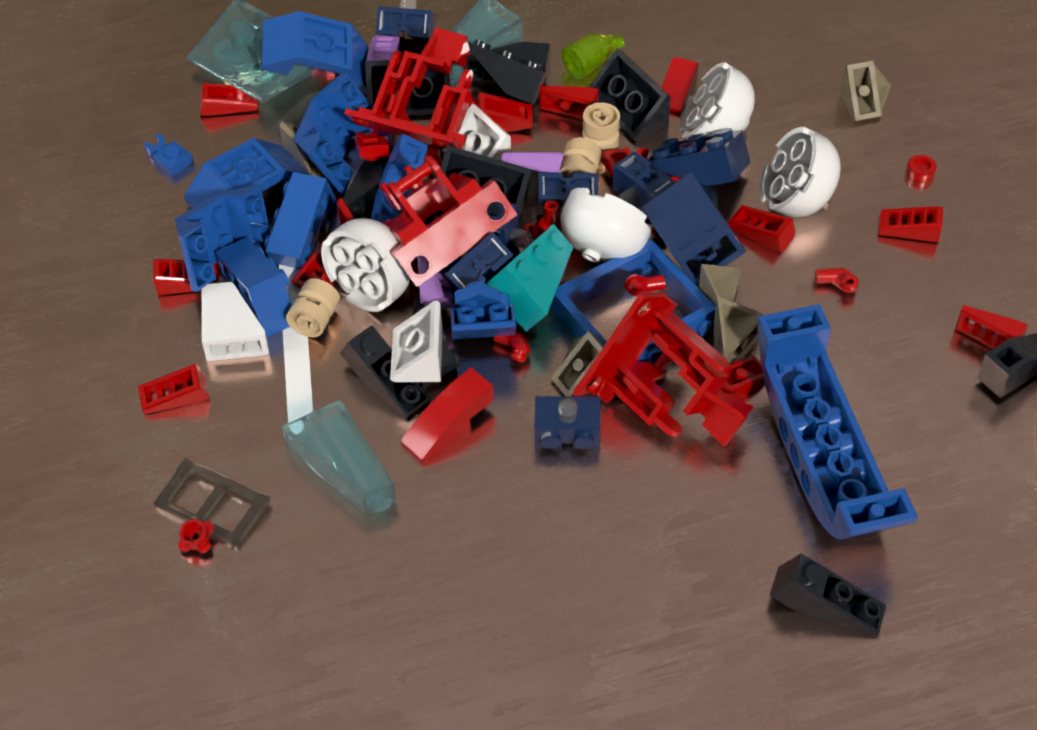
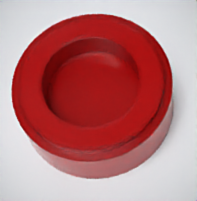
M915 155L908 160L906 174L913 181L928 182L935 176L936 162L929 156Z

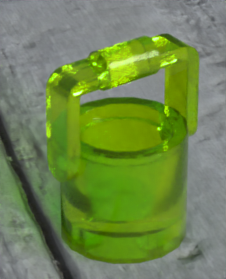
M589 33L564 47L561 51V57L569 74L576 79H582L603 67L609 60V55L614 53L617 48L621 49L626 44L622 35L598 36L595 33Z

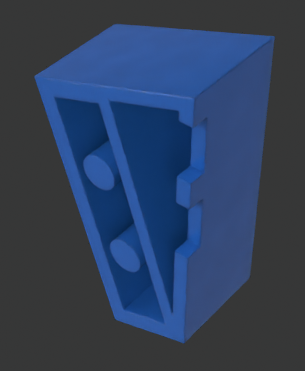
M293 172L290 181H287L284 185V199L281 207L275 211V225L272 234H269L265 240L264 248L268 257H271L275 264L301 269L319 245V240H316L320 229H327L329 221L325 219L330 210L336 211L337 200L326 178Z
M246 237L214 251L222 276L226 282H233L243 299L249 304L251 311L265 330L266 338L289 328L286 315L292 304L286 288L290 285L288 277L283 269H277L271 257L267 258L261 246H255Z

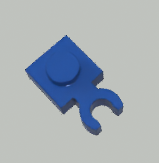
M161 134L155 135L156 145H151L147 141L144 142L145 151L149 156H152L154 164L171 177L194 162L193 156L189 151L175 141L167 145L164 136Z
M481 281L470 282L467 284V287L454 292L455 304L461 306L481 307L491 306L496 303L510 304L509 295L500 293L499 289L487 286L485 282Z

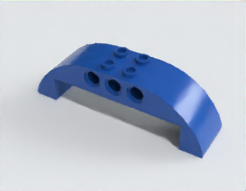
M817 304L758 316L757 327L761 365L773 416L804 494L823 528L837 539H848L915 523L918 516L905 488L893 491L888 490L826 352L831 327L821 305Z

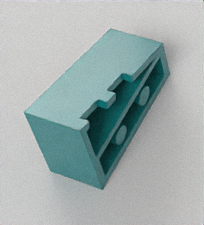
M554 224L486 283L487 286L499 289L500 293L510 296V304H514L515 319L525 331H528L547 315L573 250L571 243Z

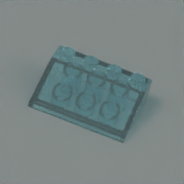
M233 0L186 57L192 64L261 103L267 102L304 80L315 69L294 64L288 76L261 70L262 23L264 20L275 17L243 0Z

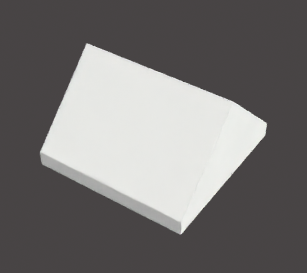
M472 104L466 112L459 134L467 136L463 150L490 158L501 156L502 153L511 152L510 135L478 106Z
M433 301L393 329L390 380L394 382H441L442 320L441 307L438 301Z

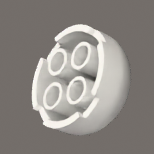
M726 62L719 63L702 77L701 80L705 83L700 86L694 97L689 96L684 106L678 131L685 130L682 137L688 140V137L699 133H705L706 137H711L715 135V132L725 128H732V131H744L749 124L755 103L753 86L748 77Z
M798 127L788 132L776 144L779 150L770 165L765 163L760 180L762 202L769 201V208L771 210L793 218L809 216L821 209L833 195L841 171L839 154L833 143L806 127ZM770 196L781 201L782 203L775 204L770 198Z
M575 188L571 190L561 213V229L565 238L571 243L573 248L582 253L585 259L595 263L599 261L605 263L613 258L634 255L646 245L653 230V225L644 222L647 216L639 209L608 193L605 196L590 195L588 188Z
M367 218L350 220L331 232L322 243V262L330 281L336 280L348 294L345 299L363 310L371 312L383 310L404 293L410 281L402 266L390 253L400 243L392 234L390 228L379 221Z

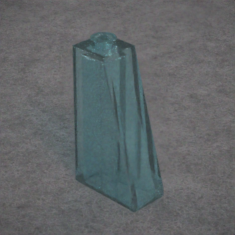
M478 0L451 32L466 35L468 42L473 44L475 39L490 44L489 50L521 42L523 40V22L520 17L495 0ZM452 64L450 70L451 86L460 80L464 67Z
M341 399L281 426L288 450L366 516L376 511H383L396 502L393 481Z

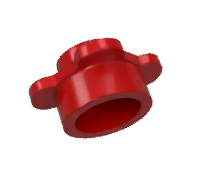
M196 519L185 521L179 532L181 540L178 542V548L182 552L198 550L200 553H206L211 548L209 539L210 534L214 531V525L210 521L201 522ZM196 534H199L197 539L193 538Z

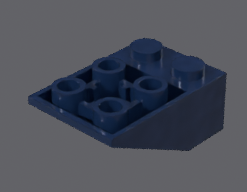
M732 128L719 130L711 137H706L705 133H699L688 137V140L679 141L678 138L665 140L662 142V146L654 150L647 159L651 163V169H660L664 173L683 178L692 171L699 183L704 186L734 182L751 163L743 130L732 131Z
M692 171L641 206L682 270L696 286L700 283L701 264L726 266L746 252L743 244Z

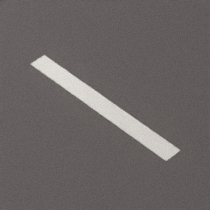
M279 265V270L283 269L288 277L290 285L286 288L291 304H293L301 289L293 285L291 280L300 269ZM291 327L283 330L289 438L302 436L313 412L308 337L299 334Z

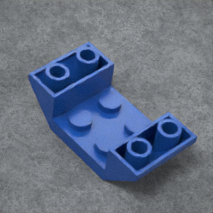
M301 11L263 21L261 70L288 76L294 64H300L338 74L346 72L358 86L359 90L362 93H367L365 61L368 56V45L352 24Z
M346 72L340 74L311 99L294 137L297 145L341 194L346 192L353 175L352 169L343 160L350 140L356 136L357 132L365 134L371 130V128L356 125L344 114L347 108L358 111L359 107L369 110L373 109V105L369 103Z
M252 138L205 162L185 193L184 200L193 208L213 194L254 185L261 186V191L277 183L284 189L285 183L290 181L293 172L310 174L282 145Z
M254 185L213 194L175 218L192 291L197 292L216 279L213 265L218 261L214 251L246 237L255 246L260 245L263 247L265 245V240L271 234L261 186Z
M461 255L448 264V271L466 255ZM490 272L484 277L486 283L494 277ZM451 284V287H452V290H453V293H454V292L457 291V290H456V289L454 288V286ZM496 303L491 306L481 307L456 304V306L450 308L453 339L515 335L516 319L514 304Z

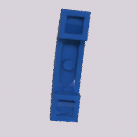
M401 134L389 157L380 184L384 182L386 184L390 182L396 183L406 176L403 170L404 167L410 165L414 170L423 164L428 145L405 134ZM378 187L371 219L384 224L387 219L393 220L403 211L402 209L393 210ZM409 188L404 193H402L403 196L408 194L411 191V189Z

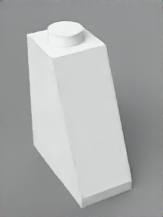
M233 282L214 283L201 289L202 345L206 360L216 361L269 355L265 330Z

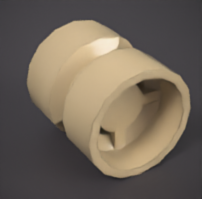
M608 103L589 105L583 112V138L594 141L599 146L601 157L603 151L618 149L620 112L615 106Z
M573 138L568 141L563 152L564 155L559 173H563V178H572L573 173H596L601 159L599 146L587 138Z
M309 279L305 281L297 295V299H295L286 315V321L293 330L307 337L320 336L340 301L339 293L331 284L323 280Z

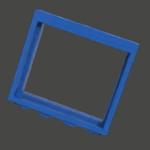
M650 239L638 253L628 257L613 258L558 286L551 303V311L574 338L585 335L587 331H591L605 345L607 341L581 313L578 307L624 284L630 275H641L651 269L657 275L663 274L665 283L693 312L681 320L699 336H706L707 332L713 330L716 306L662 249ZM651 340L637 361L656 362L663 351Z

